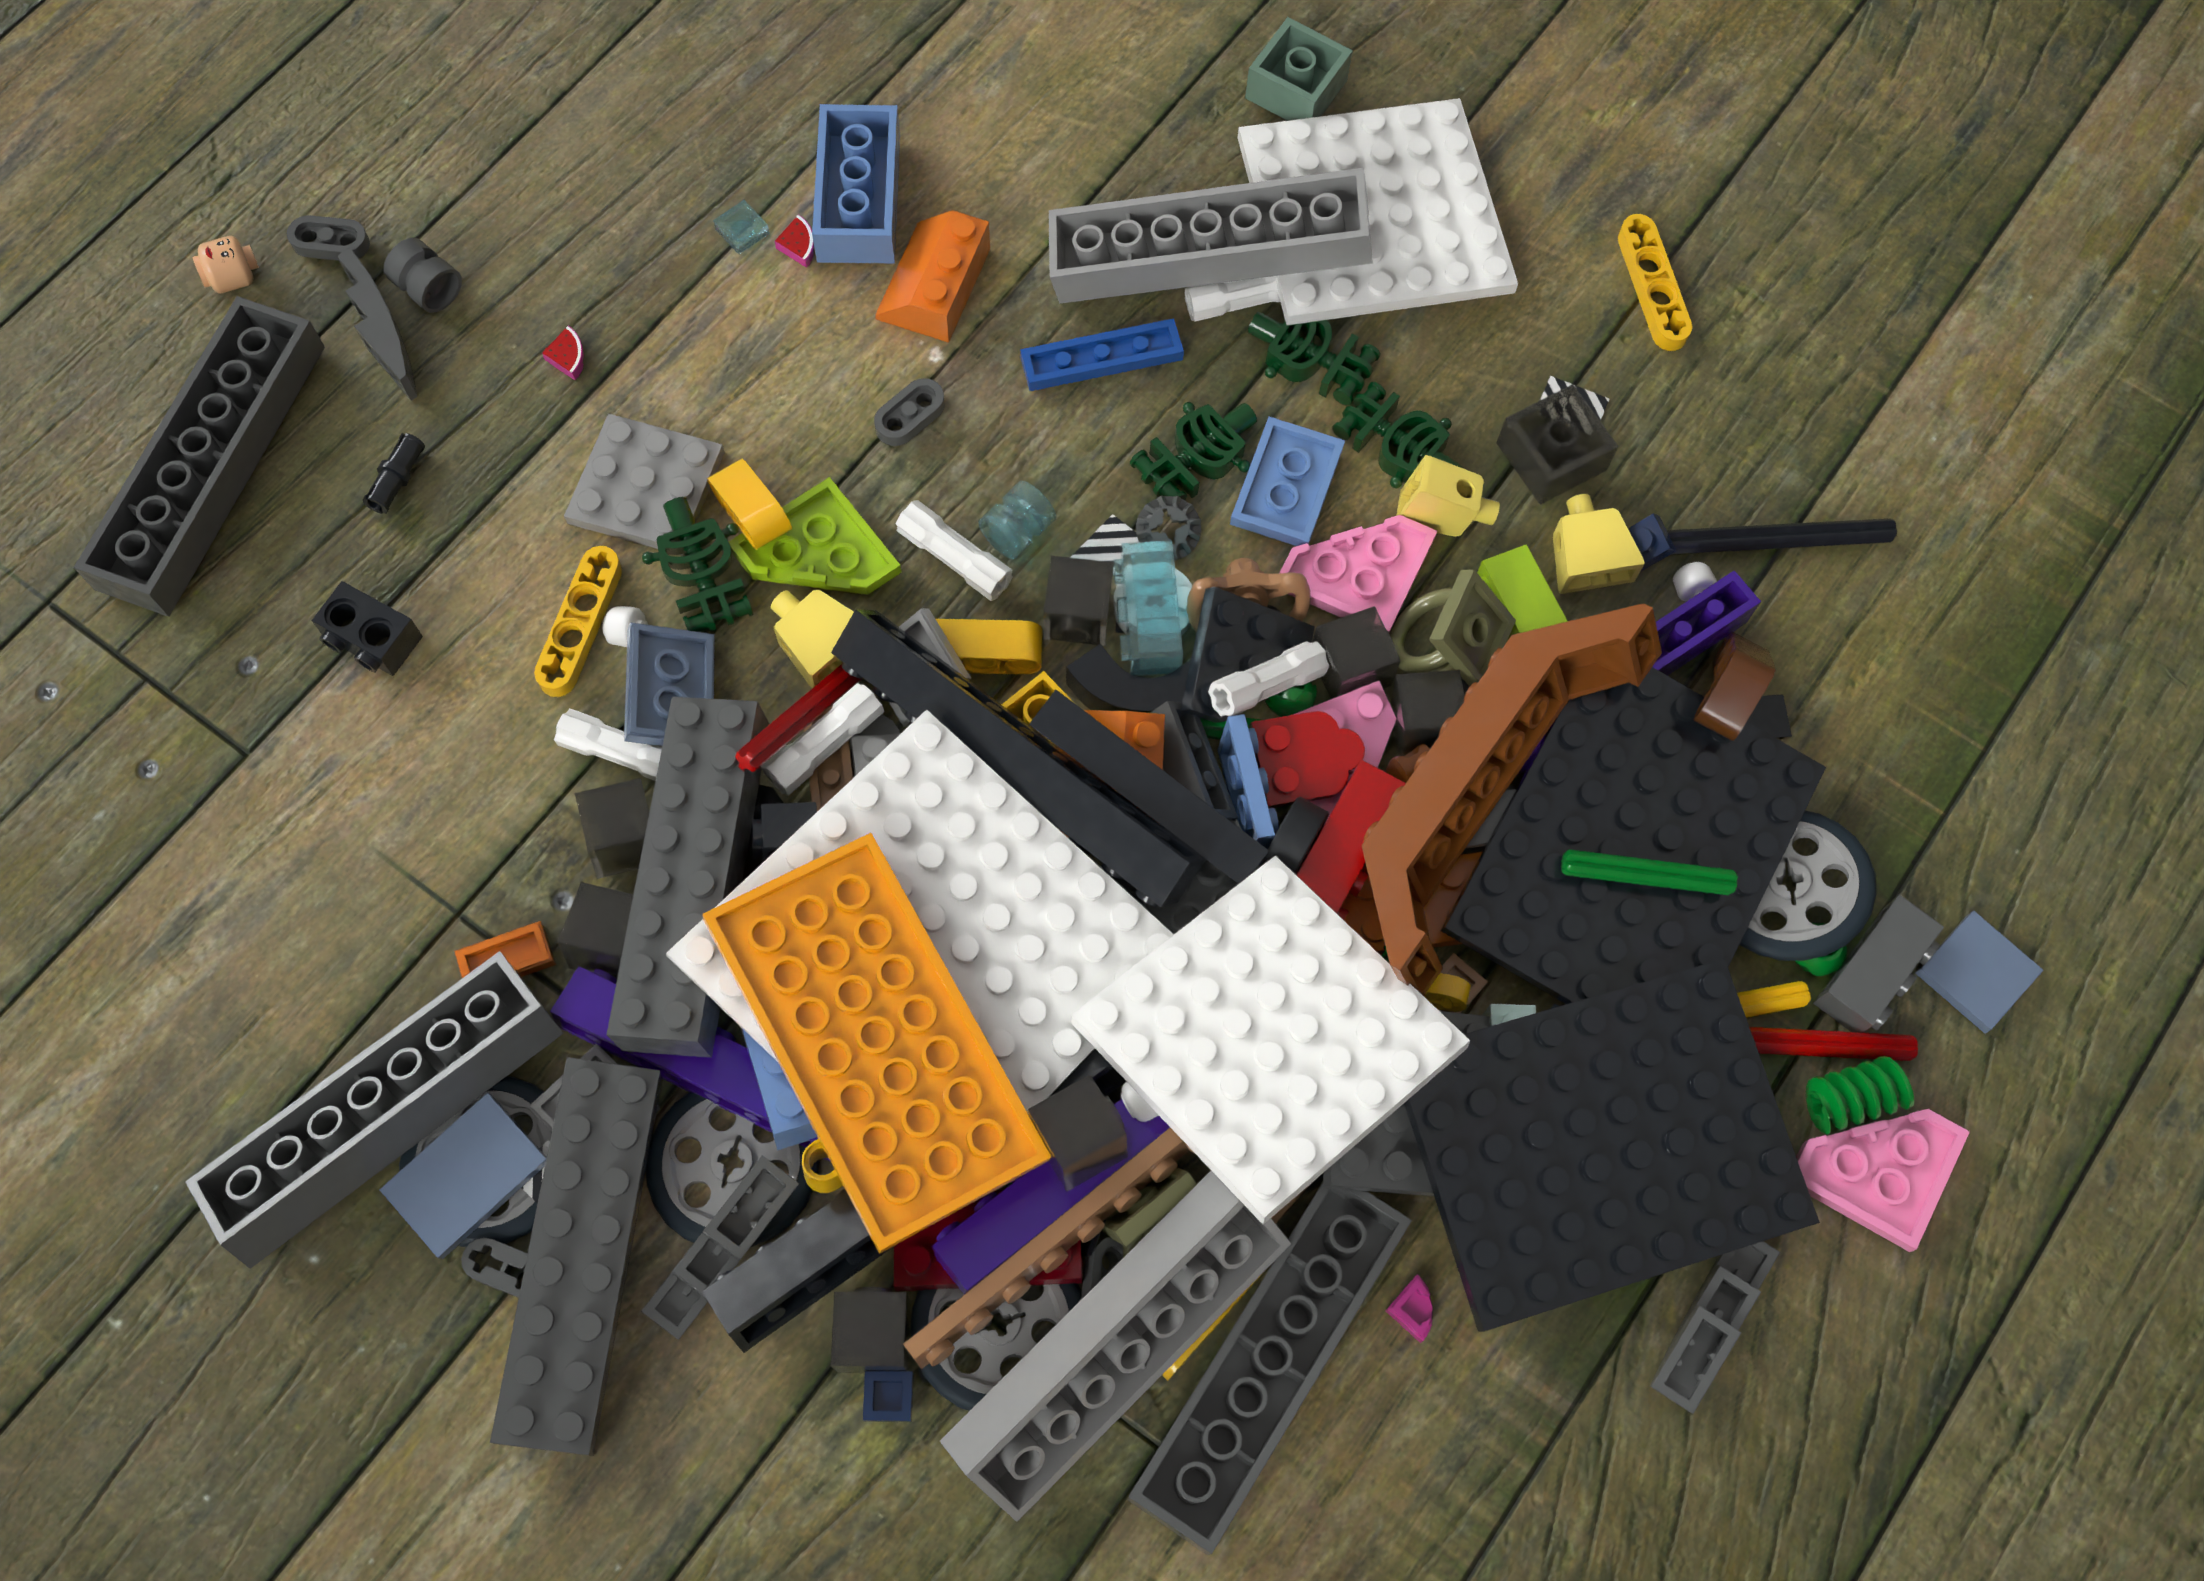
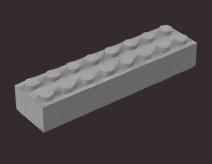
M1364 168L1049 210L1050 280L1059 304L1373 264Z
M1210 1171L940 1440L941 1444L964 1474L1017 1522L1291 1245L1290 1241L1271 1218L1265 1224H1262L1229 1188Z

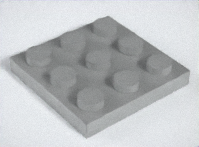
M608 413L564 514V518L569 525L658 549L657 537L672 532L663 504L674 498L686 497L695 522H697L710 490L706 478L717 473L725 453L723 445Z

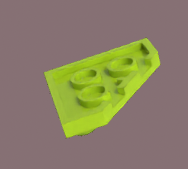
M830 477L782 507L791 523L792 530L757 550L753 548L743 533L728 541L732 554L753 580L868 595L902 573L899 562Z

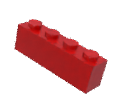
M1362 759L1297 874V877L1343 920H1345L1349 912L1342 907L1348 894L1357 897L1368 877V873L1362 871L1365 865L1362 850L1364 836L1368 828L1374 822H1379L1387 811L1390 799L1396 789L1406 784Z

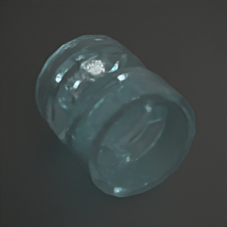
M1019 481L1002 497V504H995L978 520V525L982 534L996 550L1008 558L1015 559L1032 543V535L1039 536L1056 520V513L1048 499L1038 489L1025 481Z

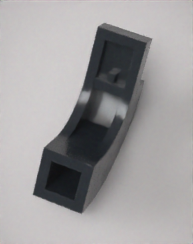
M1099 644L1066 666V684L1090 710L1150 713L1166 701L1183 702L1191 660L1167 675L1156 678H1144L1123 670L1103 646Z

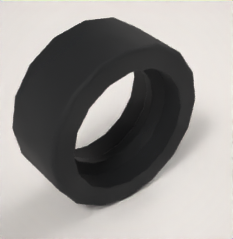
M1298 797L1275 834L1268 848L1269 852L1263 858L1260 867L1276 856L1297 876L1317 840L1329 812L1302 797Z

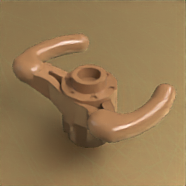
M1240 558L1228 565L1223 577H1205L1195 581L1188 594L1186 610L1189 622L1197 633L1205 589L1218 587L1267 607L1269 599L1292 593L1295 594V602L1288 616L1303 621L1311 603L1310 587L1303 574L1295 572L1265 574L1259 569L1258 563L1254 560Z

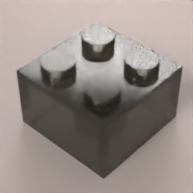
M1573 384L1505 418L1496 442L1540 505L1607 471L1619 447Z

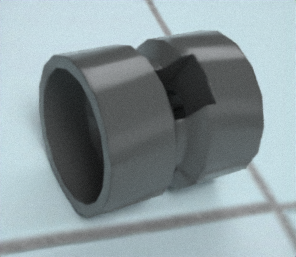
M408 238L398 243L388 254L384 263V273L387 279L401 291H407L409 297L429 313L441 311L450 305L457 297L462 286L460 273L447 261L438 257L435 251L418 238Z

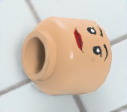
M225 236L200 244L197 251L198 256L193 257L204 287L211 286L219 294L251 285L253 282L251 270L259 268L251 246L246 245L242 247L239 240L234 236Z

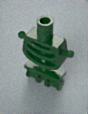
M1257 312L1248 328L1249 334L1270 344L1265 362L1268 365L1265 369L1267 378L1272 379L1279 373L1289 381L1302 382L1315 375L1323 365V368H1326L1328 372L1321 381L1319 395L1326 398L1333 385L1337 383L1341 386L1335 389L1333 397L1343 405H1350L1352 403L1354 393L1362 390L1365 385L1364 379L1369 378L1373 372L1372 364L1381 356L1380 351L1370 344L1362 346L1360 356L1353 354L1359 336L1353 333L1337 356L1335 353L1329 352L1332 328L1327 320L1286 325V321L1282 324L1261 312ZM1301 330L1306 332V339L1300 338ZM1315 335L1321 339L1322 347H1318L1317 344L1313 343Z
M1370 382L1367 386V391L1364 394H1358L1353 399L1355 407L1347 406L1342 412L1343 418L1341 421L1336 422L1332 426L1335 435L1342 440H1348L1354 429L1359 431L1355 436L1352 447L1358 453L1376 432L1381 437H1384L1378 462L1380 468L1386 474L1392 476L1390 485L1396 489L1400 488L1403 482H1407L1425 455L1464 469L1463 466L1442 453L1450 436L1447 430L1452 426L1451 420L1449 418H1442L1438 423L1428 413L1417 410L1401 416L1392 424L1388 418L1397 409L1400 396L1393 392L1381 406L1377 402L1386 397V391L1377 382ZM1390 444H1394L1398 448L1396 457L1389 451ZM1406 453L1409 456L1411 455L1409 463L1403 460Z
M1186 402L1182 408L1186 415L1178 420L1175 430V446L1178 455L1174 456L1155 437L1150 441L1149 454L1156 462H1153L1148 457L1147 451L1143 449L1132 457L1129 464L1142 473L1141 480L1145 484L1156 483L1153 492L1157 497L1179 496L1181 499L1186 500L1188 494L1191 498H1194L1198 495L1200 482L1187 468H1191L1197 474L1208 479L1224 477L1235 465L1241 472H1248L1250 462L1242 459L1246 442L1239 435L1257 422L1253 409L1248 404L1242 403L1222 418L1209 404L1195 410L1192 402ZM1186 433H1189V438L1192 443L1191 445H1189L1186 439L1184 438V435ZM1179 484L1184 491H1180L1176 486Z
M686 497L674 498L664 503L663 508L672 532L658 536L656 539L658 552L652 553L647 551L643 553L642 561L647 565L660 561L663 574L671 584L683 587L697 585V588H699V593L676 600L680 614L699 607L702 609L700 614L688 618L687 615L683 616L687 630L699 632L709 628L710 632L717 630L714 623L716 621L726 619L728 626L734 624L733 619L748 614L749 616L754 615L747 595H743V599L727 604L726 598L745 592L741 578L716 586L714 583V579L722 575L731 564V547L726 538L734 536L739 532L738 525L736 523H729L726 528L721 530L713 518L696 523ZM713 539H716L709 547H707L704 550L702 549V547L709 544ZM723 551L721 559L715 565L708 568L707 562ZM685 554V556H681V557L670 556V555ZM691 568L692 574H680L672 569L684 570ZM719 601L722 610L711 613L708 604Z

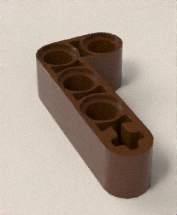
M1730 631L1712 661L1715 680L1698 707L1693 720L1734 741L1766 691L1776 668L1769 650Z

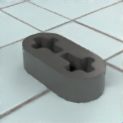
M480 1238L468 1244L463 1251L461 1258L462 1268L474 1280L519 1298L522 1282L509 1274L513 1267L524 1271L528 1253L493 1239ZM489 1248H491V1256L503 1263L500 1271L491 1267H484L482 1272L478 1273L480 1265L474 1261L478 1253L486 1254Z

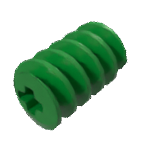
M1886 1056L1878 1057L1873 1062H1862L1857 1067H1846L1841 1072H1829L1824 1078L1819 1076L1813 1077L1808 1080L1805 1091L1810 1118L1816 1128L1826 1135L1831 1133L1830 1121L1841 1131L1847 1128L1848 1118L1853 1124L1860 1125L1864 1122L1865 1114L1870 1119L1876 1120L1881 1117V1108L1885 1113L1892 1115L1897 1112L1898 1104L1901 1108L1908 1110L1914 1107L1915 1101L1910 1081L1905 1072L1896 1061Z

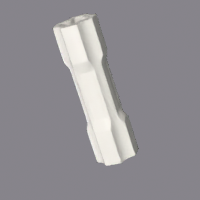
M1276 276L1185 288L1187 310L1191 321L1194 322L1260 304L1280 302Z
M918 500L912 501L901 512L896 522V531L917 547L926 549L961 575L968 585L990 601L997 599L1008 587L1013 578V570L989 552L980 550L961 536Z
M1306 641L1283 651L1280 656L1243 672H1234L1212 682L1208 691L1212 700V707L1221 717L1224 715L1234 716L1255 707L1258 702L1293 686L1304 685L1324 676L1329 668L1325 649L1317 641L1314 643Z
M857 683L833 704L830 711L793 743L785 745L761 766L764 774L782 794L785 793L789 796L813 775L815 768L853 735L861 733L883 714V705L868 687Z
M570 708L565 714H562L556 726L554 738L558 746L586 756H598L636 770L644 777L656 781L662 746L625 742L624 731L605 725L598 718Z

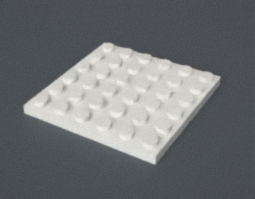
M1460 98L1239 127L1237 138L1249 183L1364 168L1373 264L1276 276L1278 294L1286 325L1514 294L1516 292L1518 281Z
M1276 856L1071 1015L1073 1026L1262 1224H1265L1461 1055L1470 1043V1040L1411 984L1406 985L1398 980L1390 964Z

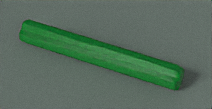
M1567 850L1563 853L1561 860V871L1564 875L1721 895H1730L1737 889V873L1730 869L1578 850Z

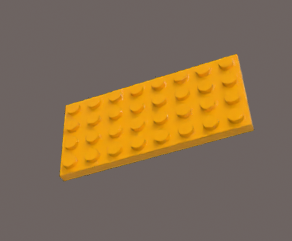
M872 833L860 837L702 914L703 921L879 1254L1050 1161L1051 1154Z

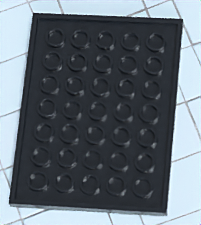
M1653 667L1639 687L1626 683L1570 699L1547 731L1445 921L1441 932L1565 1004L1724 958L1727 967H1729L1826 767L1749 722H1746L1734 741L1697 723L1693 718L1704 696ZM1567 850H1578L1730 869L1737 873V889L1730 895L1568 876L1564 875L1561 871V860L1563 853Z
M1725 958L1466 1033L1464 1035L1470 1040L1468 1048L1404 1103L1478 1332H1485L1820 1223Z

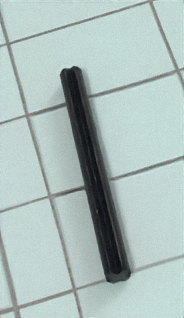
M1891 518L1667 530L1676 549V552L1672 554L1892 542L1894 537L1897 536L1896 521Z

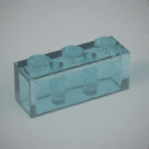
M1172 541L1122 543L1121 559L1113 560L1115 585L1122 584L1123 597H1117L1118 623L1126 622L1127 635L1120 636L1121 661H1129L1130 674L1135 676L1169 674L1182 666L1183 660Z

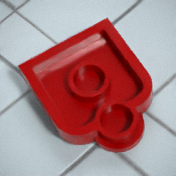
M1313 711L1254 721L1248 725L1249 728L1255 729L1258 738L1259 751L1255 754L1258 768H1264L1268 778L1269 791L1265 794L1268 809L1292 805L1298 797H1302L1310 802L1336 796L1347 784L1348 771L1355 769L1365 755V746L1361 737L1352 730L1339 729L1336 720L1325 712Z

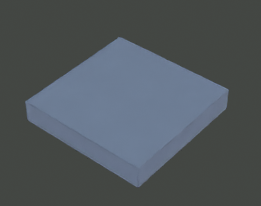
M1973 910L1942 942L1932 958L1925 965H1922L1915 974L1985 1034L1992 1030L2043 972V969Z

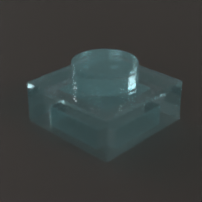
M742 200L713 220L715 230L738 254H741L770 234L768 224L745 200Z

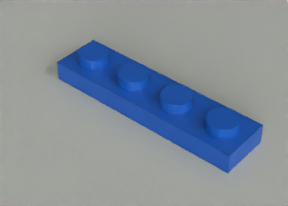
M1174 318L1020 349V359L1029 391L1181 361L1184 356V350Z

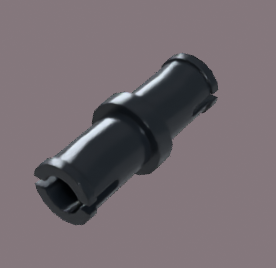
M401 433L388 459L382 460L377 468L379 474L369 492L363 498V503L368 508L380 514H383V512L387 514L401 486H407L410 481L411 475L409 472L425 448L424 443L419 438L409 433Z

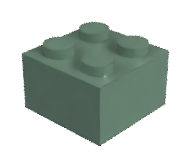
M1287 17L1249 67L1245 99L1287 121L1320 117L1347 82L1353 50Z

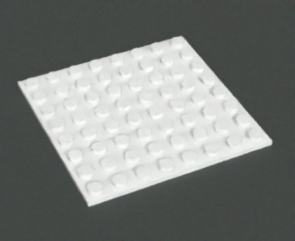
M926 710L716 907L860 837L872 833L1029 1117H1031L1095 1049L1073 1026L1071 1015L1174 934L935 716ZM702 919L666 953V956L777 1061Z

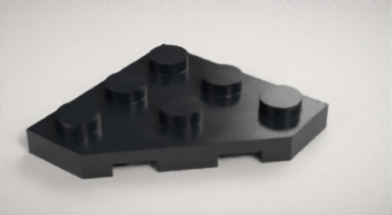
M1218 587L1205 589L1181 711L1213 723L1225 722L1228 716L1224 715L1221 717L1212 707V700L1208 692L1212 682L1234 672H1243L1280 656L1283 651L1303 642L1312 643L1315 626Z

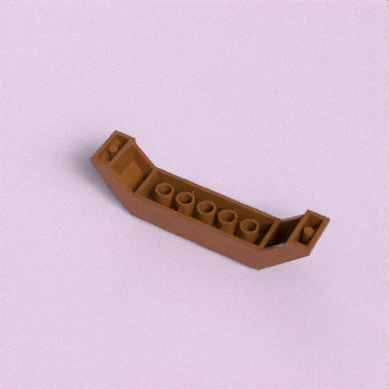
M1642 603L1511 635L1503 648H1498L1493 653L1488 669L1479 682H1474L1470 685L1464 696V703L1454 717L1450 716L1445 720L1440 729L1439 738L1431 749L1420 755L1415 764L1414 773L1407 783L1397 788L1389 802V808L1379 822H1374L1368 828L1364 836L1362 850L1390 966L1398 980L1406 985L1411 984L1423 996L1443 969L1430 942L1424 906L1567 702L1573 698L1626 683L1639 687L1662 654L1653 607Z

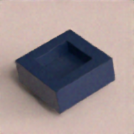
M1653 513L1628 528L1645 563L1641 572L1676 552L1660 516Z
M865 1371L864 1422H912L913 1371Z

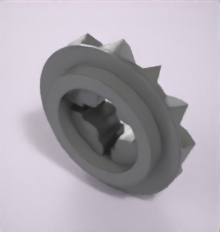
M1159 496L1147 503L1140 512L1136 523L1137 538L1141 547L1150 556L1162 561L1179 560L1189 555L1197 546L1201 536V519L1193 504L1186 502L1179 496ZM1164 512H1167V516L1170 517L1172 523H1185V525H1181V528L1175 530L1174 544L1171 543V539L1168 538L1166 533H1159L1158 531L1152 533L1153 530H1157V527L1163 525Z

